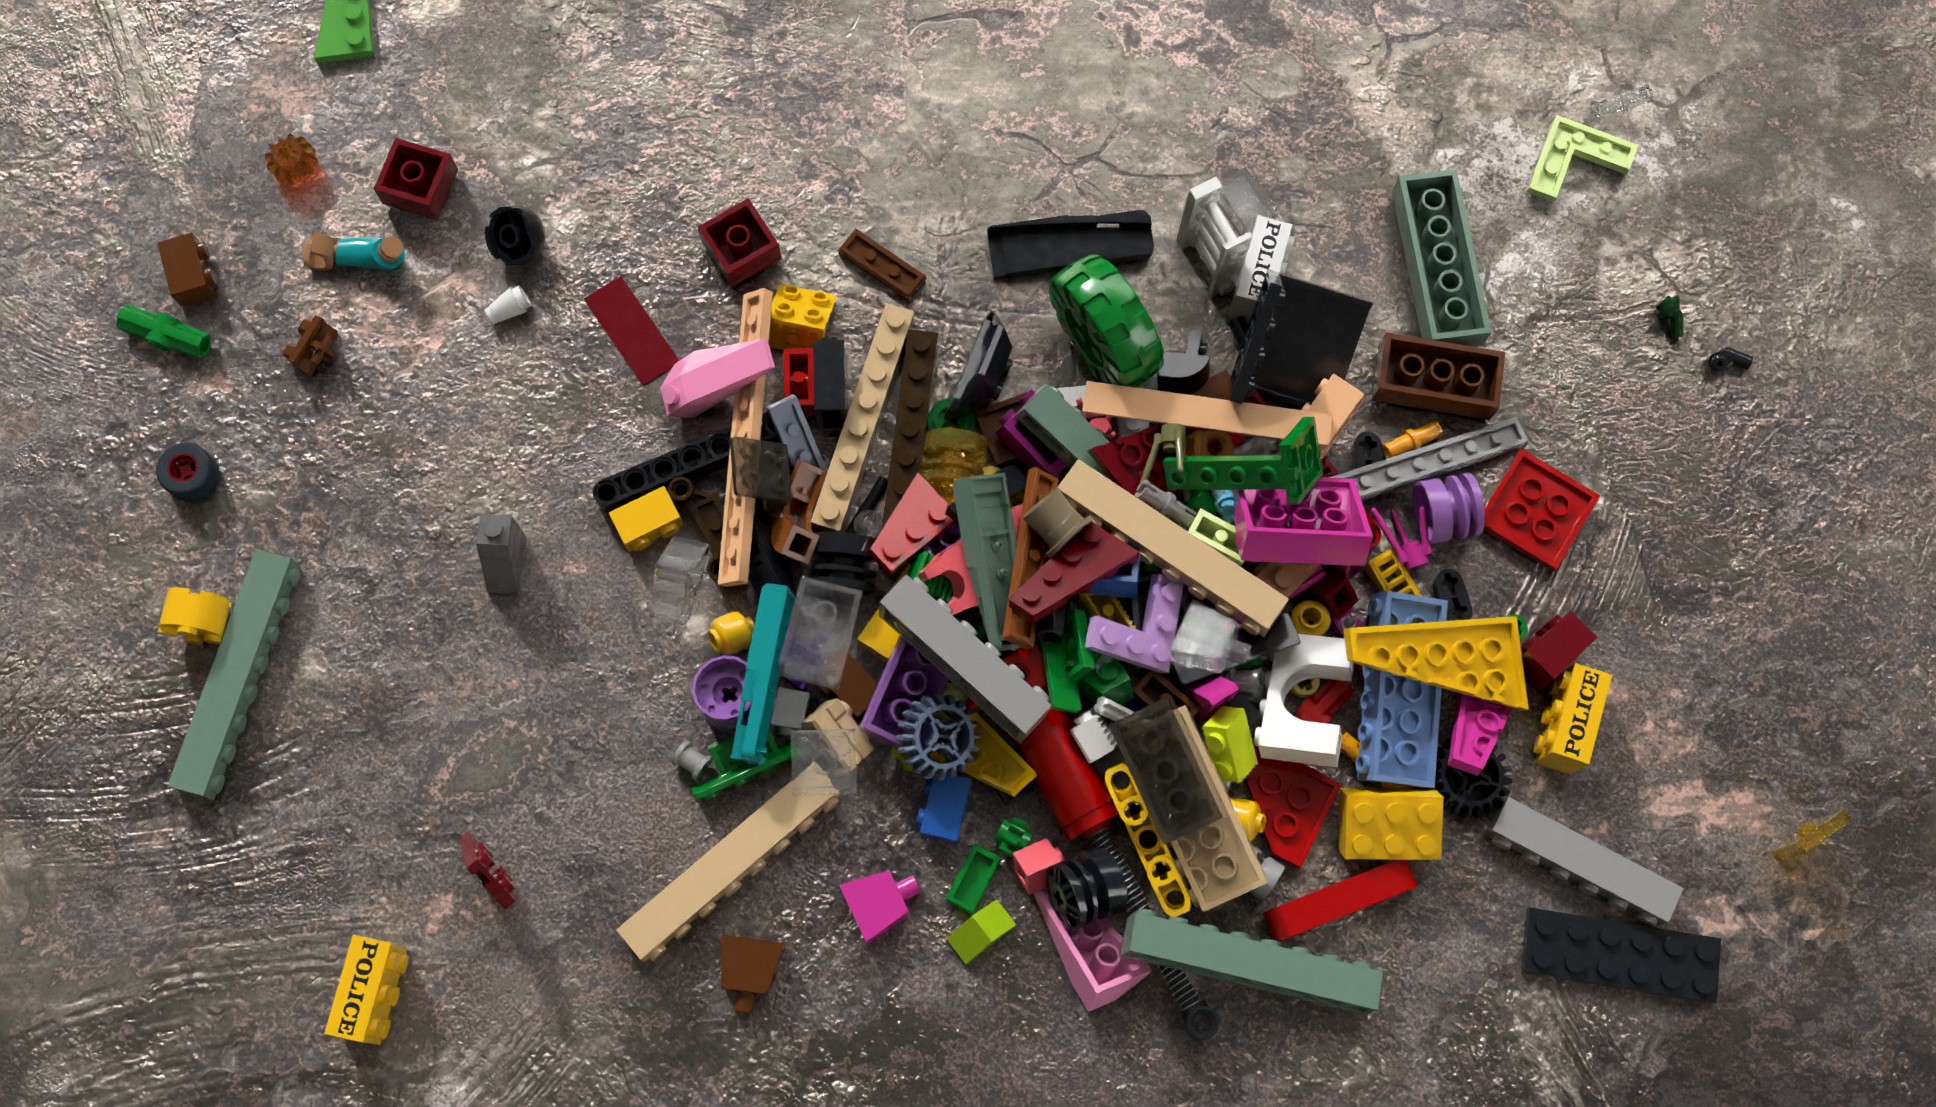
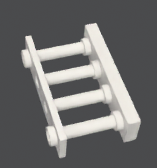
M1217 177L1189 190L1176 239L1182 250L1189 246L1195 247L1212 274L1213 278L1208 291L1210 298L1217 294L1221 296L1226 295L1236 288L1253 238L1250 232L1237 238L1218 207L1217 203L1222 185Z

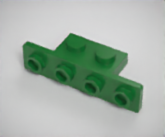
M1074 609L1068 614L1065 641L1061 644L1054 643L1049 645L1041 642L1051 708L1053 710L1079 712L1081 710L1077 681L1095 668L1092 650L1085 648L1088 625L1085 611Z
M768 730L765 748H768V755L764 754L763 756L767 759L766 763L754 765L730 758L735 734L707 746L720 774L692 786L693 795L696 800L714 798L720 794L721 789L729 785L733 787L740 786L750 779L749 776L760 771L761 773H768L776 769L778 763L788 758L796 760L803 757L807 750L812 748V745L807 735H803L777 747L770 730Z

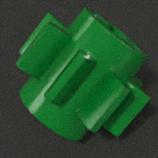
M1016 816L1012 823L1004 820L994 841L1001 844L999 852L1012 858L1014 852L1027 847L1033 836V833L1026 830L1029 823Z

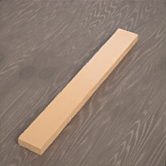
M1087 381L1082 410L1083 413L1160 424L1177 423L1189 428L1284 440L1302 417H1315L1319 446L1326 447L1329 446L1333 420L1332 414L1245 402L1238 404L1230 400Z

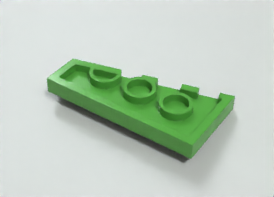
M326 0L314 55L317 64L374 56L370 0Z

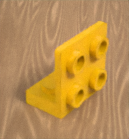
M780 284L772 301L769 347L781 350L813 348V341H820L826 335V327L835 307L837 296L823 291L799 288L795 285Z

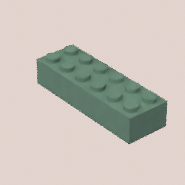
M1457 169L1399 176L1392 190L1421 337L1472 347L1483 346L1492 332Z

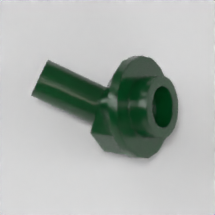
M1668 295L1656 307L1660 312L1656 317L1658 319L1671 318V337H1682L1683 314L1680 311V297L1677 295L1672 299Z

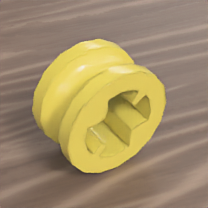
M1310 678L1312 683L1309 685L1310 690L1306 691V687L1300 689L1297 684L1291 688V691L1297 697L1308 698L1318 690L1320 679Z

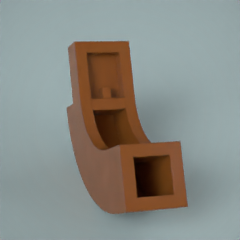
M797 460L787 486H782L773 513L771 524L773 548L783 555L806 564L809 563L820 535L812 531L810 522L814 505L825 481L827 471Z

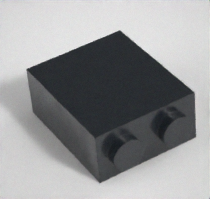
M824 337L820 341H813L814 408L818 430L843 429L848 414L847 360L844 340H838L835 337Z

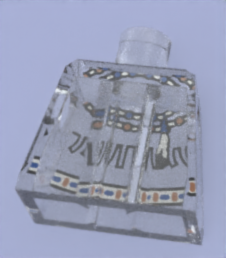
M1192 600L1170 648L1171 663L1180 667L1222 673L1229 658L1246 663L1251 651V645L1237 641L1238 624L1234 620L1198 601Z

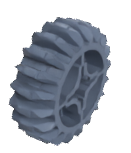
M941 693L933 694L932 698L929 695L921 697V703L919 701L911 703L912 711L905 710L902 713L907 722H899L897 724L904 731L903 734H899L895 738L898 741H903L904 746H901L897 751L908 754L903 762L906 765L913 764L912 771L914 773L920 774L922 772V777L926 779H931L933 776L935 780H943L945 776L947 778H954L956 771L964 772L967 770L965 762L972 763L975 761L970 752L980 749L977 745L973 744L974 739L981 737L979 733H974L973 728L979 722L969 720L974 711L971 709L964 710L965 702L962 700L955 702L954 696L946 695L943 697ZM937 710L941 711L951 720L941 723L938 719H934L931 713ZM920 729L922 730L921 740H920ZM937 751L938 754H943L946 760L936 763L929 759L926 754Z

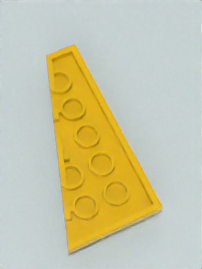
M1517 616L1343 629L1348 662L1517 710H1529Z

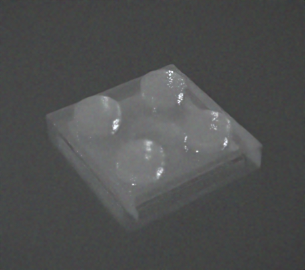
M856 729L791 731L793 796L857 794Z

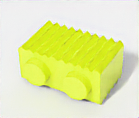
M1221 706L1201 728L1204 731L1205 745L1208 747L1209 755L1222 781L1243 782L1242 779L1246 778V775H1249L1252 768H1255V765L1258 764L1244 708Z

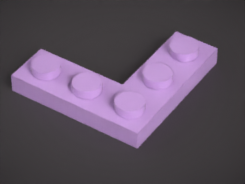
M1160 573L1151 575L1142 631L1099 616L1090 617L1085 648L1161 674L1169 673L1184 583L1179 580L1174 582Z

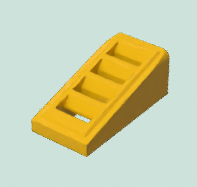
M1392 547L1365 565L1364 570L1380 592L1392 591L1391 589L1402 583L1405 588L1400 590L1399 593L1422 596L1404 564H1400L1397 554ZM1388 563L1390 567L1381 572L1379 567ZM1395 573L1397 578L1387 583L1385 578Z

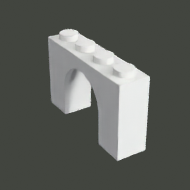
M1298 634L1301 641L1300 644L1270 654V661H1273L1272 671L1267 670L1265 675V689H1268L1267 699H1261L1260 713L1262 714L1263 721L1262 727L1256 728L1254 745L1259 746L1261 758L1338 767L1342 743L1340 725L1300 720L1292 716L1285 709L1284 700L1294 685L1306 679L1324 678L1351 681L1354 663L1347 661L1345 639Z

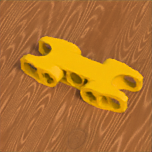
M1121 762L1108 768L1105 774V783L1119 815L1125 823L1164 912L1171 917H1177L1190 911L1191 898L1188 892L1189 889L1177 868L1175 859L1149 806L1145 792L1135 778L1134 769L1126 762ZM1118 771L1127 773L1130 777V784L1125 788L1117 787L1113 782L1114 773ZM1135 803L1140 806L1138 814L1129 811L1131 804ZM1144 830H1152L1157 835V843L1152 847L1143 846L1139 840L1140 833ZM1161 862L1163 865H1167V871L1163 874L1161 871L1156 870L1157 864ZM1174 890L1184 895L1183 902L1177 905L1171 904L1166 898L1167 894Z

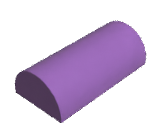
M900 635L859 727L860 731L867 736L895 749L904 746L903 741H898L895 738L897 735L903 734L904 731L897 724L899 722H907L902 713L905 710L912 711L911 703L913 701L921 703L922 696L929 695L932 698L933 694L941 693L943 695L949 681L947 677ZM920 729V740H921L922 730Z

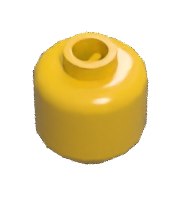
M1313 600L1303 601L1295 606L1290 616L1297 634L1324 637L1327 635L1331 623L1330 613L1320 602Z
M732 611L714 619L711 622L710 630L707 631L712 648L715 652H721L726 656H731L749 648L754 623L749 616L744 617L738 611Z
M1235 797L1230 798L1249 840H1254L1258 833L1264 831L1266 815L1261 814L1260 806L1256 801Z

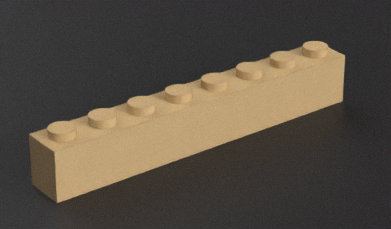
M888 303L885 304L810 522L814 533L845 532L905 355L908 329L913 330L915 325L914 311Z
M1078 459L1057 487L1069 504L1084 518L1091 515L1094 519L1091 521L1092 523L1139 551L1140 560L1147 564L1154 563L1163 569L1162 573L1174 582L1179 580L1187 585L1189 592L1195 597L1202 600L1206 598L1214 603V607L1219 613L1226 617L1233 616L1242 622L1241 626L1253 635L1260 634L1265 637L1285 608L1289 598Z
M814 761L616 929L640 960L644 962L648 959L652 962L655 961L667 950L664 945L674 937L679 940L692 929L690 923L698 916L702 919L708 916L717 907L715 902L724 894L726 897H729L742 886L739 881L750 873L751 876H754L767 864L764 860L773 852L776 855L780 854L791 844L789 839L799 831L800 834H803L815 823L813 818L822 810L825 813L832 810L839 803L837 797L841 795L840 789Z

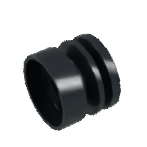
M844 532L816 533L820 537L814 549V555L827 559V562L812 565L813 572L825 576L811 577L810 586L826 591V593L840 596L874 594L875 585L862 581V579L876 578V572L863 568L864 563L876 562L869 554L876 538Z
M1103 848L1081 854L1076 860L1071 858L1053 864L1046 871L1045 883L1051 906L1057 918L1070 930L1094 923L1097 918L1104 919L1121 913L1127 906L1128 893L1123 873L1115 858Z

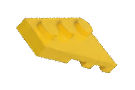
M975 712L969 720L979 722L973 728L974 733H979L981 737L974 739L973 744L977 745L980 749L970 752L975 761L972 763L965 762L967 770L962 773L1014 797L1037 774ZM937 751L930 753V756L938 762L946 760L943 754H938Z

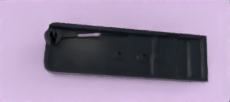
M1135 210L1099 216L1064 215L992 225L987 228V236L994 280L1060 271L1073 262L1091 254L1100 255L1110 263L1149 258L1154 251L1151 216L1144 210ZM1097 224H1119V227H1097Z

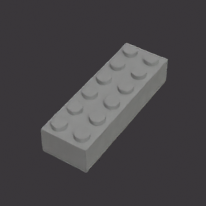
M906 574L880 601L879 617L1021 744L1046 717L1051 707V704L1048 702L1049 696L1040 687L1035 685L1032 688L1024 681V673L1014 664L1008 666L999 658L1001 653L991 643L986 642L983 644L975 636L977 632L968 622L963 620L960 623L951 615L953 610L942 599L936 601L927 593L929 588L919 578L915 577L912 580Z

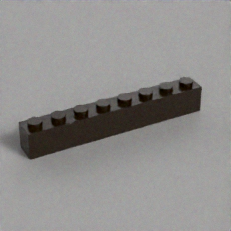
M908 329L882 529L918 472L920 475L922 474L938 350L937 332ZM910 560L896 571L903 572L907 565L910 564Z

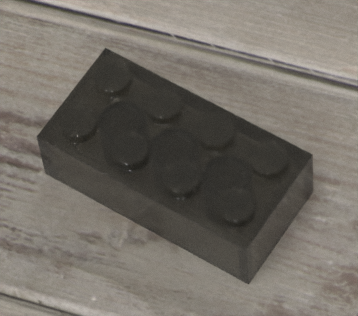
M1166 697L1109 725L1163 845L1170 844L1228 817L1174 699Z

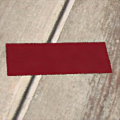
M619 276L584 298L642 385L647 384L671 369L675 363L680 361L622 276Z

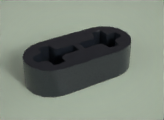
M1362 432L1357 436L1352 444V470L1382 460V444L1376 434ZM1364 441H1368V445L1374 447L1370 450L1368 457H1365V448L1360 447Z
M1453 569L1440 571L1434 578L1432 586L1436 599L1448 600L1447 621L1459 620L1457 615L1452 616L1450 614L1454 609L1453 601L1457 610H1463L1464 612L1460 620L1471 619L1473 613L1472 606L1461 575ZM1445 577L1448 581H1453L1455 584L1451 588L1452 595H1450L1447 586L1442 587L1441 585Z

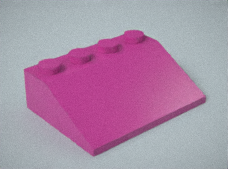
M1320 477L1300 504H1287L1285 489L1233 490L1236 543L1242 561L1365 566L1373 534L1354 479Z

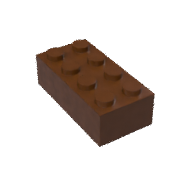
M1386 332L1378 347L1372 400L1490 420L1500 406L1505 352Z

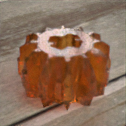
M289 133L286 140L278 136V143L276 145L269 144L271 152L264 154L268 162L267 169L278 181L282 183L287 180L289 184L294 185L296 179H300V181L305 183L306 174L314 175L312 167L318 165V160L315 157L316 151L304 137L296 138Z

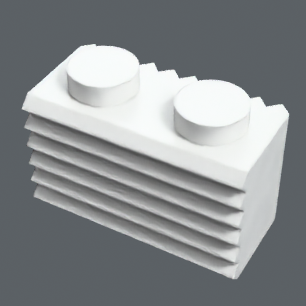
M1094 707L1074 719L1076 725L1070 730L1089 764L1113 751L1123 738L1118 736L1120 731L1115 730L1116 726L1112 725L1113 720L1095 712Z

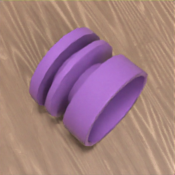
M1462 473L1458 477L1454 475L1448 476L1444 484L1438 478L1416 482L1413 489L1415 519L1421 535L1419 508L1424 507L1426 510L1429 544L1447 542L1452 538L1453 533L1459 539L1466 538L1467 535L1472 537L1480 536L1483 533L1485 525L1484 504L1478 483L1471 473Z
M723 655L710 659L700 667L694 677L692 686L694 702L711 726L728 733H735L747 664L746 661L735 656ZM731 695L732 697H737L738 699L735 702H733L731 700L728 701L727 697ZM746 701L742 725H747L752 702Z

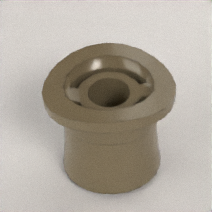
M1059 488L1054 489L1038 501L1022 518L1048 545L1045 555L1049 559L1080 530L1094 520L1091 515L1083 518L1069 504Z

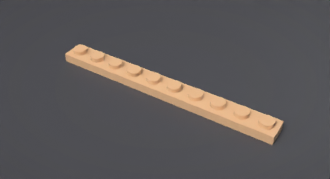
M762 288L744 294L739 343L766 339L769 343L772 291ZM766 374L735 392L718 574V585L725 587L748 583Z

